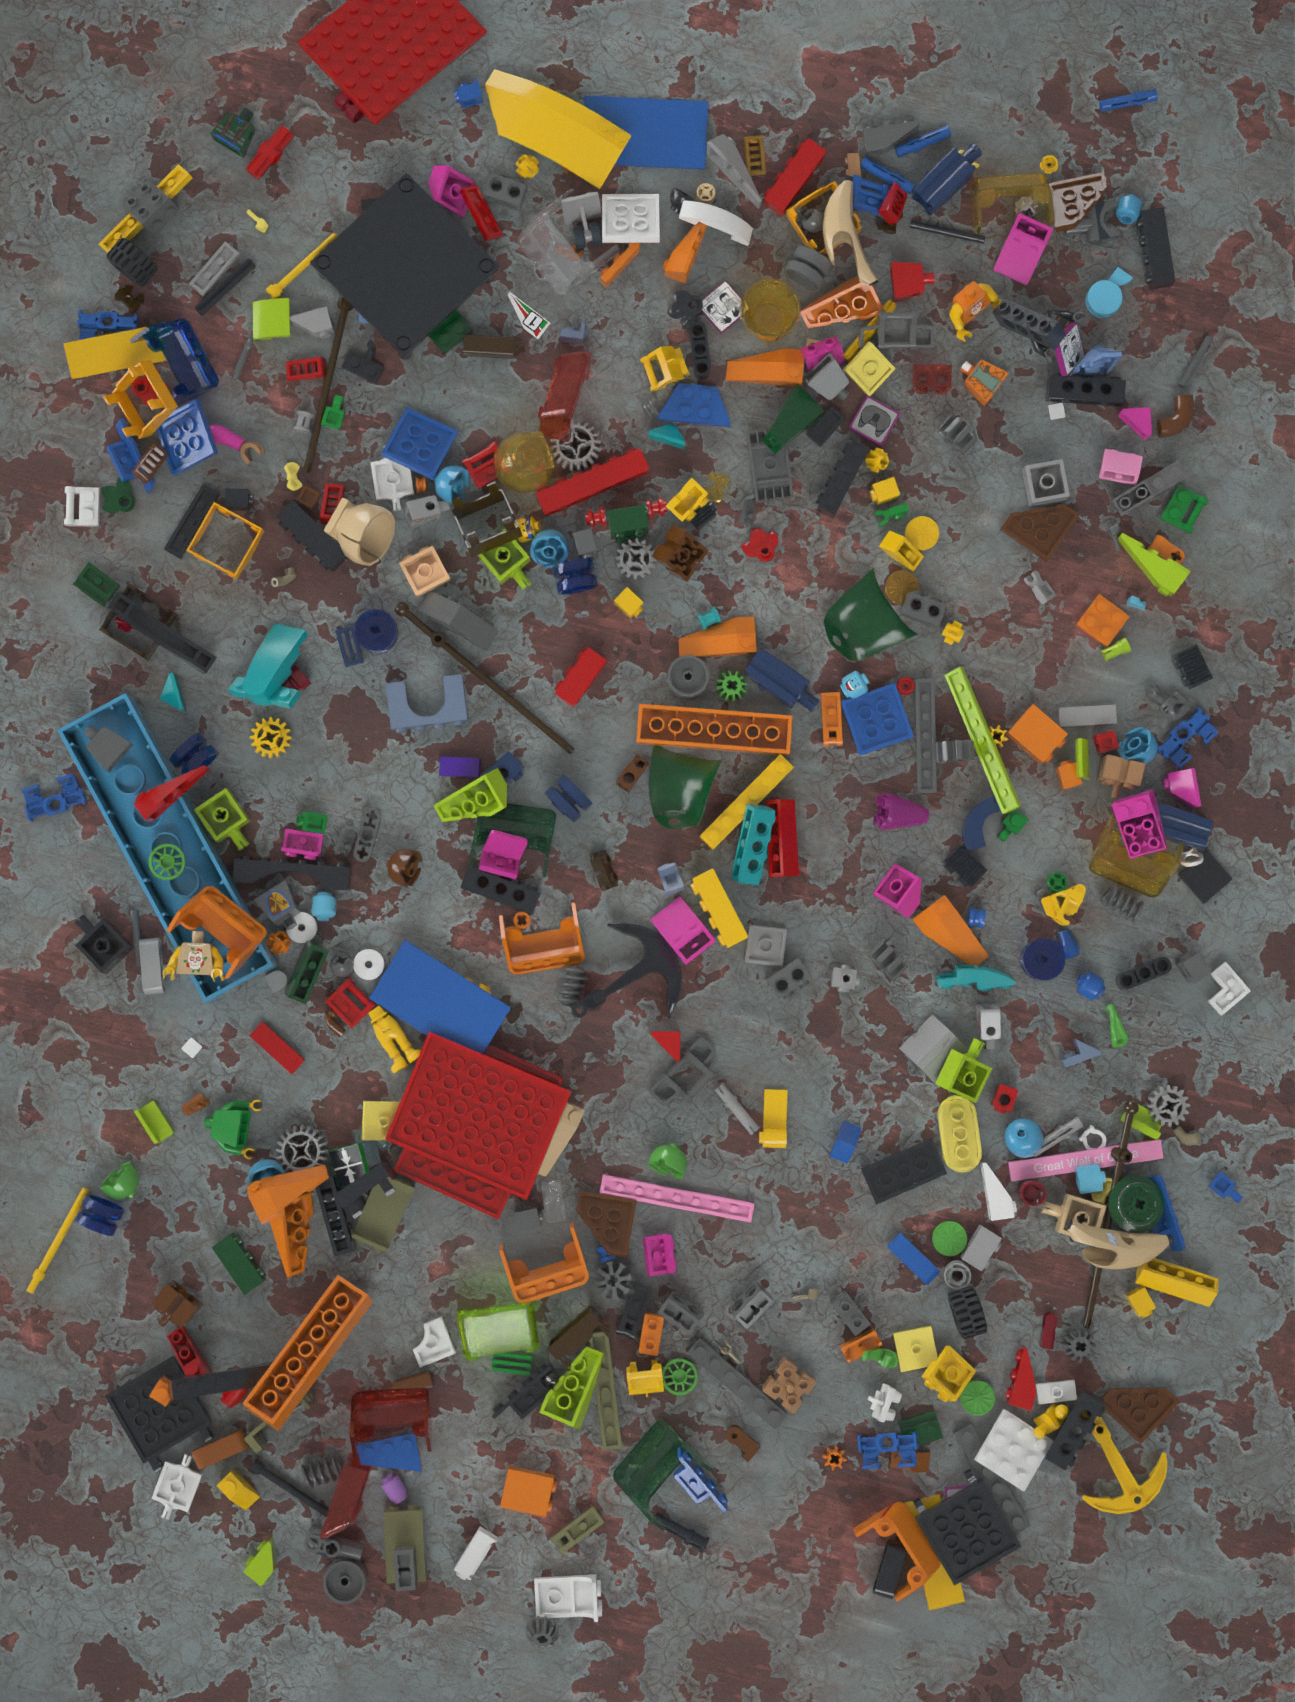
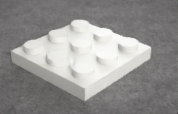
M602 194V243H660L659 194Z
M1003 1409L974 1460L1025 1492L1053 1440L1047 1436L1037 1438L1033 1433V1427Z

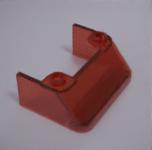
M579 351L561 354L560 357H556L553 366L556 370L544 407L540 406L538 418H541L540 435L569 443L574 411L584 380L589 379L592 353Z
M394 1388L355 1393L351 1399L349 1436L353 1458L358 1457V1442H366L372 1439L374 1429L412 1426L413 1433L417 1437H425L427 1450L432 1452V1421L428 1389Z

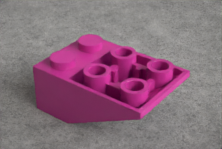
M1019 213L993 271L1027 286L1054 228Z
M1153 789L1116 799L1112 803L1130 859L1167 849L1160 811Z
M678 897L650 919L685 965L716 942L681 897Z

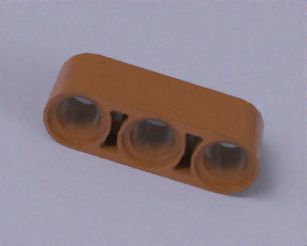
M243 1428L192 1450L191 1453L198 1470L248 1449L250 1446L244 1440L246 1435Z

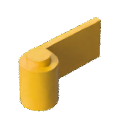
M764 1089L763 1132H759V1143L762 1144L763 1148H786L788 1090Z

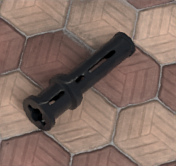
M659 1512L655 1514L651 1522L684 1540L685 1545L697 1548L700 1553H703L710 1539L708 1536L704 1537L696 1533L693 1528L683 1527Z

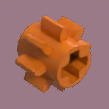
M278 931L276 934L271 932L266 945H269L272 953L280 955L282 951L287 953L292 941L289 940L288 934L283 931Z
M837 1445L834 1446V1449L826 1447L827 1454H822V1457L827 1459L824 1465L828 1466L830 1464L832 1471L837 1466L842 1469V1461H847L845 1457L841 1456L845 1453L844 1449L838 1451ZM832 1454L837 1456V1461L831 1460Z

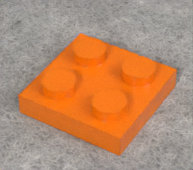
M1098 594L1076 626L1104 647H1108L1130 616Z

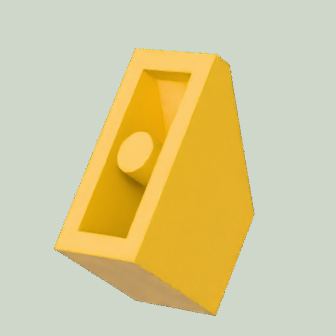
M892 531L887 533L879 545L888 556L913 572L924 557L904 536Z
M235 1468L216 1485L229 1500L245 1510L261 1497Z

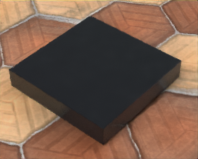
M1208 850L1203 853L1204 860L1201 864L1186 867L1178 874V877L1202 904H1205L1232 880V877Z

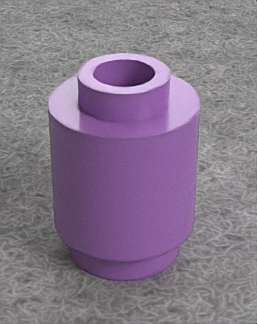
M391 1473L382 1479L381 1487L391 1502L393 1501L394 1504H398L408 1497L407 1489L397 1474L393 1476Z

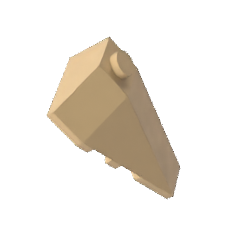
M567 1102L538 1174L545 1177L548 1175L578 1128L585 1110Z

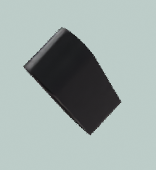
M697 321L691 324L689 332L693 373L697 379L705 380L709 377L711 368L707 328L704 323ZM701 329L703 334L696 336L693 330ZM698 347H702L705 350V352L703 354H697L695 352V349ZM699 366H705L707 368V371L705 373H700L697 371V368Z
M1158 957L1130 968L1117 975L1116 984L1121 989H1131L1165 975L1172 968L1171 961L1166 957ZM1160 960L1165 963L1163 971L1157 968V963ZM1142 968L1148 971L1146 978H1142L1139 974ZM1124 975L1130 978V983L1127 986L1122 983Z
M891 1539L887 1540L874 1583L873 1594L893 1599L907 1553L906 1548L901 1542Z

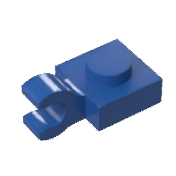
M1220 1171L1208 1185L1211 1190L1223 1199L1228 1195L1236 1203H1239L1243 1198L1242 1195L1233 1189L1236 1183Z

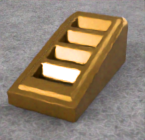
M763 135L743 137L745 164L749 175L766 174ZM758 142V146L749 147L748 143ZM759 150V154L749 155V151ZM750 158H760V161L750 162ZM761 165V169L751 170L750 166Z

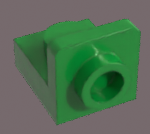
M301 811L296 819L297 830L325 834L328 815Z

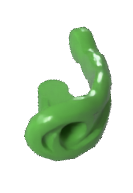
M1107 1004L1105 1010L1110 1014L1111 1045L1114 1048L1125 1046L1129 1040L1128 1034L1122 1026L1118 1012L1115 1010L1116 1006L1114 1004Z
M879 1347L865 1351L862 1355L863 1361L869 1359L876 1360L885 1368H894L899 1362L898 1356L894 1351Z

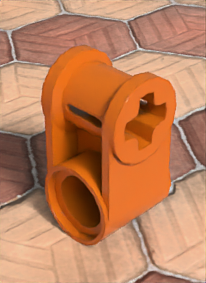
M1157 535L1148 547L1150 550L1154 549L1159 552V555L1164 560L1172 559L1174 555H1177V563L1181 565L1184 561V552L1160 535Z

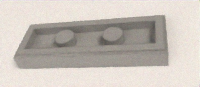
M225 241L190 281L189 285L205 297L241 254Z
M1116 704L1058 708L1059 727L1117 724Z

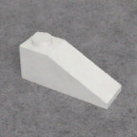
M984 1161L980 1162L989 1220L1014 1218V1212H1017L1015 1201H1012V1198L987 1163Z

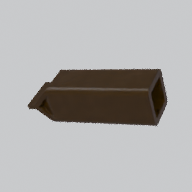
M464 334V356L514 359L518 354L526 351L525 346H521L513 337Z

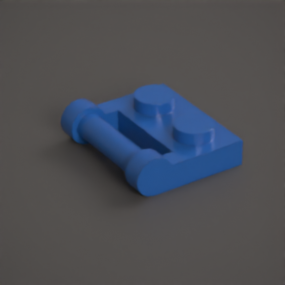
M853 175V208L882 217L878 210L889 192V185L884 183L880 185L861 179V176ZM860 187L879 192V194L861 189Z

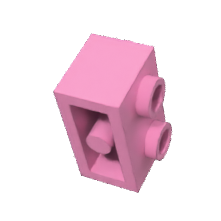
M1105 449L1099 478L1136 485L1140 475L1143 456L1119 452L1114 449Z

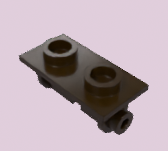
M606 850L590 855V862L594 872L601 870V874L596 875L599 887L606 891L619 886L617 874L612 869L611 858L606 853Z

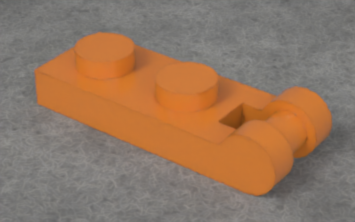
M629 243V248L623 254L619 253L614 258L613 265L610 268L607 266L601 272V283L605 287L640 252V243Z
M840 692L821 693L823 747L835 744L836 746H843ZM836 731V737H829V732Z

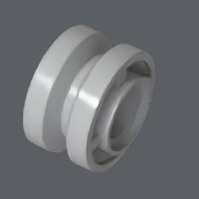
M961 1260L949 1262L944 1269L946 1284L955 1290L967 1287L971 1281V1270L968 1264ZM958 1270L963 1273V1276L960 1279H955L952 1273Z

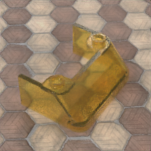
M1041 173L976 178L971 185L974 233L979 235L982 228L981 208L991 207L995 202V197L1033 194V198L1037 203L1044 204L1045 223L1047 226L1052 227L1055 221L1053 195L1046 177Z
M1113 813L1098 840L1090 859L1089 870L1098 876L1145 896L1158 897L1178 868L1185 843L1181 842L1174 854L1167 851H1158L1154 857L1142 855L1130 859L1126 846L1119 843L1120 833L1113 829L1116 816Z

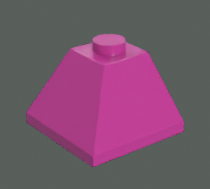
M448 165L434 166L428 182L433 200L458 216L464 217L467 205L460 191L462 188L475 185V181Z
M1195 768L1164 775L1162 783L1168 795L1188 809L1202 806Z
M894 863L872 894L893 910L909 919L920 904L922 879Z

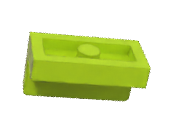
M155 1100L134 1111L154 1144L160 1143L175 1133Z
M1139 1105V1110L1133 1117L1131 1127L1158 1140L1161 1135L1159 1130L1162 1126L1159 1125L1160 1120L1153 1121L1155 1115H1149L1150 1110ZM1124 1112L1123 1116H1122L1121 1119H1120V1121H1122V1122L1125 1121V1116H1126V1113H1125V1112Z

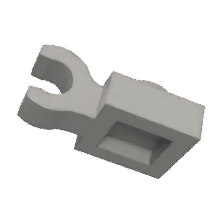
M1038 571L1031 573L1034 580L1030 576L1024 578L1027 585L1034 587L1032 591L1042 605L1057 596L1049 583L1041 579Z

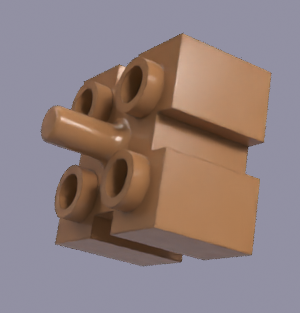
M1106 755L1101 758L1096 780L1101 781L1100 784L1112 787L1113 785L1111 797L1118 799L1120 790L1130 791L1141 786L1146 764Z
M784 1356L775 1368L777 1372L775 1378L770 1375L761 1388L763 1392L774 1400L780 1397L782 1399L780 1401L781 1405L795 1414L803 1403L802 1394L806 1393L808 1395L817 1381L804 1370L798 1373L797 1365Z

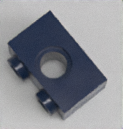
M508 751L482 773L480 777L496 768L499 771L506 769L509 772V776L504 780L507 783L508 789V784L512 780L515 782L524 775L522 772L525 769Z

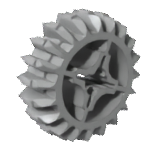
M571 420V425L569 426L567 422H563L564 429L558 426L557 430L560 433H552L557 439H550V443L554 444L550 446V451H556L552 454V457H559L556 463L560 464L563 462L562 468L564 469L567 465H570V471H573V466H577V471H580V465L587 469V462L593 465L594 461L592 458L598 459V455L595 452H601V448L597 446L601 444V440H595L599 437V434L593 433L594 427L588 429V422L584 426H581V420H578L577 425H574V420ZM571 432L570 440L560 444L562 438ZM577 432L584 433L590 440L580 439L577 436ZM574 437L576 442L581 444L578 445L577 454L573 448ZM591 446L589 453L580 458V452ZM561 450L572 452L574 459L566 457Z
M295 1125L293 1126V1133L290 1129L286 1130L288 1137L281 1134L280 1137L284 1142L277 1141V1145L282 1146V1148L276 1149L275 1152L282 1154L276 1157V1159L280 1160L283 1158L284 1162L281 1163V1166H288L285 1169L286 1173L291 1169L298 1171L316 1167V1165L321 1166L323 1163L320 1160H327V1157L322 1156V1153H328V1149H322V1146H326L327 1142H320L324 1135L317 1137L318 1129L311 1133L312 1126H308L305 1131V1126L300 1125L299 1131ZM296 1135L308 1136L303 1144L292 1140ZM313 1141L317 1147L316 1157H314V1154H312L310 1151V1146ZM288 1145H290V1147L294 1151V1155L291 1161L287 1155ZM306 1145L304 1149L306 1155L304 1156V1154L298 1156V1153L300 1152L298 1147L301 1148ZM301 1158L312 1162L311 1165L306 1167L295 1165Z

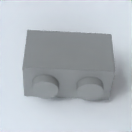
M979 1224L960 1258L980 1271L987 1269L992 1261L990 1259L993 1252L996 1253L1002 1245L1000 1242L1002 1238Z

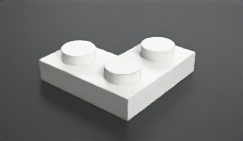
M1223 962L1210 973L1222 989L1209 999L1208 1002L1220 1016L1225 1014L1251 991L1227 962Z

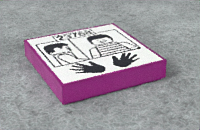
M726 280L702 300L703 308L701 312L720 334L724 333L750 311L747 304Z
M1077 323L1069 324L1064 330L1066 337L1055 349L1061 376H1068L1085 356Z

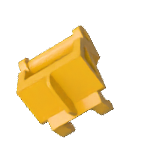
M673 346L659 347L640 359L641 363L644 364L650 381L651 392L664 389L667 384L684 379L683 375H690L681 348L674 349ZM653 360H657L663 374V380L660 382L657 381L651 364Z
M1082 884L1074 885L1067 890L1042 898L1041 902L1046 915L1052 917V920L1059 925H1069L1070 922L1064 919V914L1070 916L1077 913L1086 892L1085 886Z
M657 1359L651 1360L652 1366L649 1371L638 1372L636 1362H630V1366L626 1367L629 1395L646 1393V1397H648V1393L664 1392L662 1366L657 1363Z

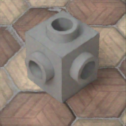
M841 964V968L833 967L830 986L838 987L840 992L850 993V989H855V986L859 985L860 975L857 974V970H853V966ZM844 975L848 976L847 982L843 981Z

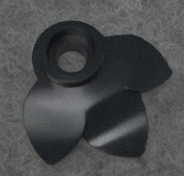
M679 290L673 293L676 302L670 306L668 315L674 319H681L683 329H687L697 321V314L703 308V301L697 295H690L687 291ZM692 301L695 302V308L691 307Z

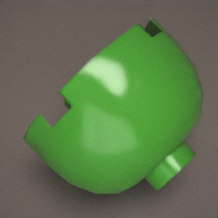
M670 1143L669 1145L657 1147L650 1155L648 1164H650L649 1167L664 1176H667V1173L674 1174L673 1178L682 1179L687 1169V1157L680 1150V1146Z
M130 1162L122 1164L120 1166L121 1170L117 1172L114 1170L102 1182L100 1189L109 1198L122 1200L127 1197L130 1199L137 1193L136 1188L139 1185V1175Z

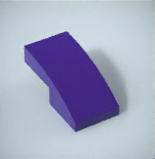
M440 757L439 776L480 778L481 759Z

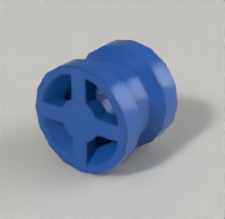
M969 908L967 926L972 927L975 925L978 928H983L986 910L981 909L977 911L974 908Z
M601 1245L595 1248L596 1252L600 1255V1263L618 1257L608 1255Z

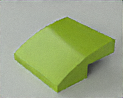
M289 298L252 302L253 340H273V338L291 337Z
M1078 738L1075 740L1077 778H1082V780H1090L1089 740Z

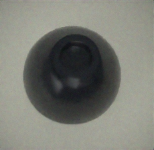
M674 188L670 193V209L680 214L683 201H694V199L687 193Z

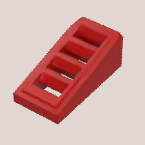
M897 182L893 183L878 210V213L888 224L898 223L907 199V193Z
M323 357L285 362L287 381L325 378L327 364L326 359ZM309 364H311L312 373L309 371ZM301 365L304 367V374H302ZM293 366H296L297 375L295 376Z
M326 483L319 517L322 524H328L335 511L327 509V507L337 508L341 499L344 498L345 485ZM329 491L339 492V495L329 494ZM328 499L338 500V502L328 501Z

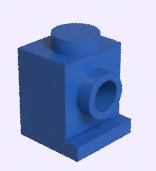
M477 78L474 79L472 84H461L460 87L456 88L457 91L453 92L456 103L460 102L461 108L483 103Z

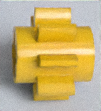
M526 154L522 155L516 162L518 166L516 172L521 177L532 178L539 171L537 166L539 161L530 154L528 156Z
M876 448L875 451L870 450L865 458L867 468H871V471L876 473L879 470H884L889 464L888 453H885L880 448Z
M955 620L952 624L947 622L941 634L945 637L944 642L950 645L954 642L959 643L965 630L961 629L963 624Z
M1000 725L996 729L990 726L989 730L992 737L994 734L1000 735L998 740L996 739L994 742L1002 748V741L1008 740V738L1004 737L1007 730H1000Z

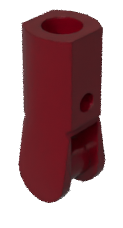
M1050 1312L1045 1313L1043 1316L1039 1347L1045 1349H1053L1057 1317Z

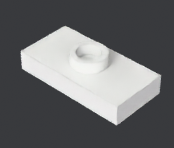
M1074 1379L1035 1384L1038 1404L1077 1400Z

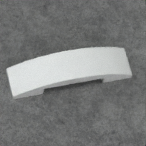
M683 201L679 219L694 225L701 222L731 234V240L746 246L749 245L753 228L738 216L705 203Z

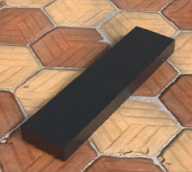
M204 484L201 486L166 544L165 551L179 559L183 558L212 504L218 500L219 493Z

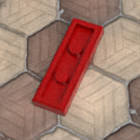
M478 185L462 188L460 194L485 242L500 238L503 234Z
M263 1021L249 1035L290 1074H294L305 1061L301 1055Z

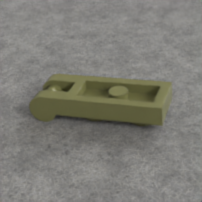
M591 1506L549 1539L558 1546L557 1550L560 1554H563L605 1523L595 1507ZM564 1535L569 1540L566 1543H564V1541L561 1539Z

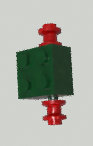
M660 497L654 503L646 500L647 506L644 504L609 510L605 515L603 507L600 508L599 512L595 513L590 509L588 514H585L586 524L591 525L592 529L595 527V524L599 523L605 527V519L608 520L611 540H615V542L626 541L627 537L633 536L634 539L646 537L645 534H649L647 511L649 519H652L653 515L658 513L663 517L665 516L664 512H668L667 503L662 501V497Z

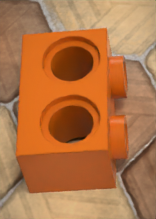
M651 1312L644 1313L638 1353L658 1356L664 1321L662 1315Z

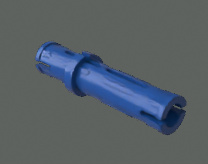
M1157 90L1135 91L1134 94L1099 100L1100 111L1104 112L1133 105L1138 107L1143 103L1158 101Z
M946 125L918 138H910V141L895 146L897 157L901 158L912 152L917 153L919 149L950 138V128Z
M865 157L860 168L891 184V187L894 182H897L908 195L912 193L916 185L901 177L900 173L896 174L868 157Z

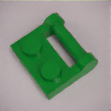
M1178 485L1160 519L1185 533L1191 534L1194 530L1193 525L1203 506H1206L1209 500ZM1193 500L1197 503L1185 524L1181 520Z

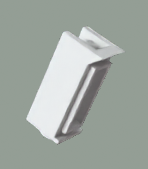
M480 1526L455 1565L454 1571H456V1575L463 1580H466V1578L471 1580L472 1575L475 1574L491 1548L492 1543L498 1541V1537Z

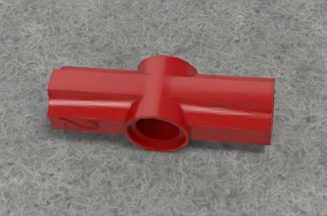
M281 125L269 140H265L260 145L257 155L245 168L246 171L255 179L260 180L269 167L275 165L281 159L283 150L293 140L294 135Z

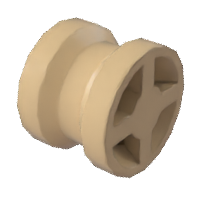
M709 183L701 184L697 188V201L711 205L715 200V188Z

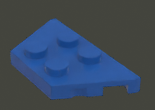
M679 383L658 415V421L721 427L731 426L726 409L715 386Z

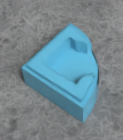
M1117 267L1108 280L1118 286L1128 284L1133 277Z
M1132 595L1128 598L1126 605L1145 610L1147 603L1140 601V598Z

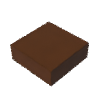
M304 484L295 501L313 511L322 494Z

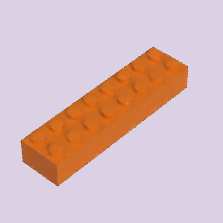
M639 704L636 744L789 756L793 716Z
M337 1275L242 1404L254 1415L279 1431L373 1303L369 1295Z

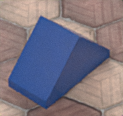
M843 1121L829 1157L847 1164L856 1148L862 1128Z

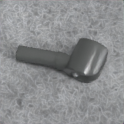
M1114 524L1108 528L1107 532L1112 537L1115 550L1118 552L1121 550L1116 535L1121 533V529L1118 524Z
M1041 887L1035 891V897L1042 905L1041 899L1047 897L1048 893L1045 888Z

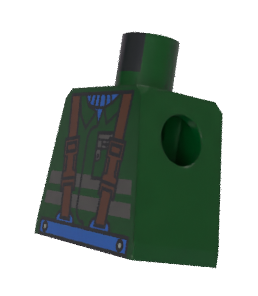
M246 108L243 109L239 116L229 112L210 133L213 140L244 158L255 134L254 126L249 123L254 114Z

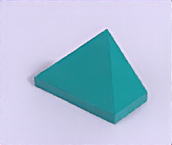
M674 423L649 430V439L685 449L686 442Z
M173 672L169 673L160 700L185 712L187 710L177 675Z

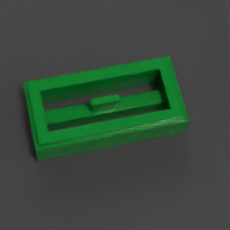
M494 1351L491 1371L530 1376L533 1355ZM497 1356L526 1359L528 1363L499 1360ZM496 1364L527 1367V1370L497 1367Z

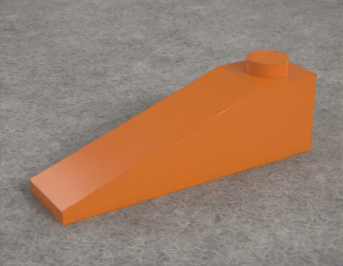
M701 222L694 225L671 253L670 258L665 259L662 268L665 270V277L686 284L708 225Z
M857 275L800 310V314L807 328H813L837 322L847 323L850 320H866L877 315L879 310H884L875 286L861 283Z
M784 348L727 361L725 381L795 387L797 384L801 386L804 356L800 349Z
M754 616L734 617L679 639V657L684 655H692L698 658L756 655L757 652Z
M945 895L938 898L912 918L925 936L953 953L968 965H979L989 957Z
M321 1165L266 1177L251 1183L247 1187V1192L261 1224L263 1225L285 1212L284 1207L291 1202L297 1203L300 1200L301 1194L305 1191L311 1192L327 1180L329 1175L326 1166Z
M311 1192L301 1194L300 1200L297 1203L291 1202L283 1208L285 1212L270 1220L287 1277L302 1273L305 1270L308 1250L306 1239L307 1235H310V1229L308 1228L309 1219L313 1216Z

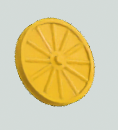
M915 517L906 526L905 538L917 550H928L939 539L938 525L929 517Z

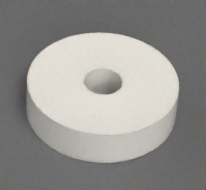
M300 912L293 917L297 926L291 930L286 929L293 941L306 943L316 936L318 925L312 915ZM304 924L305 930L301 932L299 926Z
M362 950L354 959V971L362 979H376L384 971V959L376 950ZM367 961L372 962L371 968L366 967Z

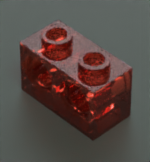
M913 364L912 391H916L917 394H927L928 391H935V394H946L950 391L952 387V365ZM924 376L927 382L922 384L917 380V377ZM936 377H944L946 383H938Z

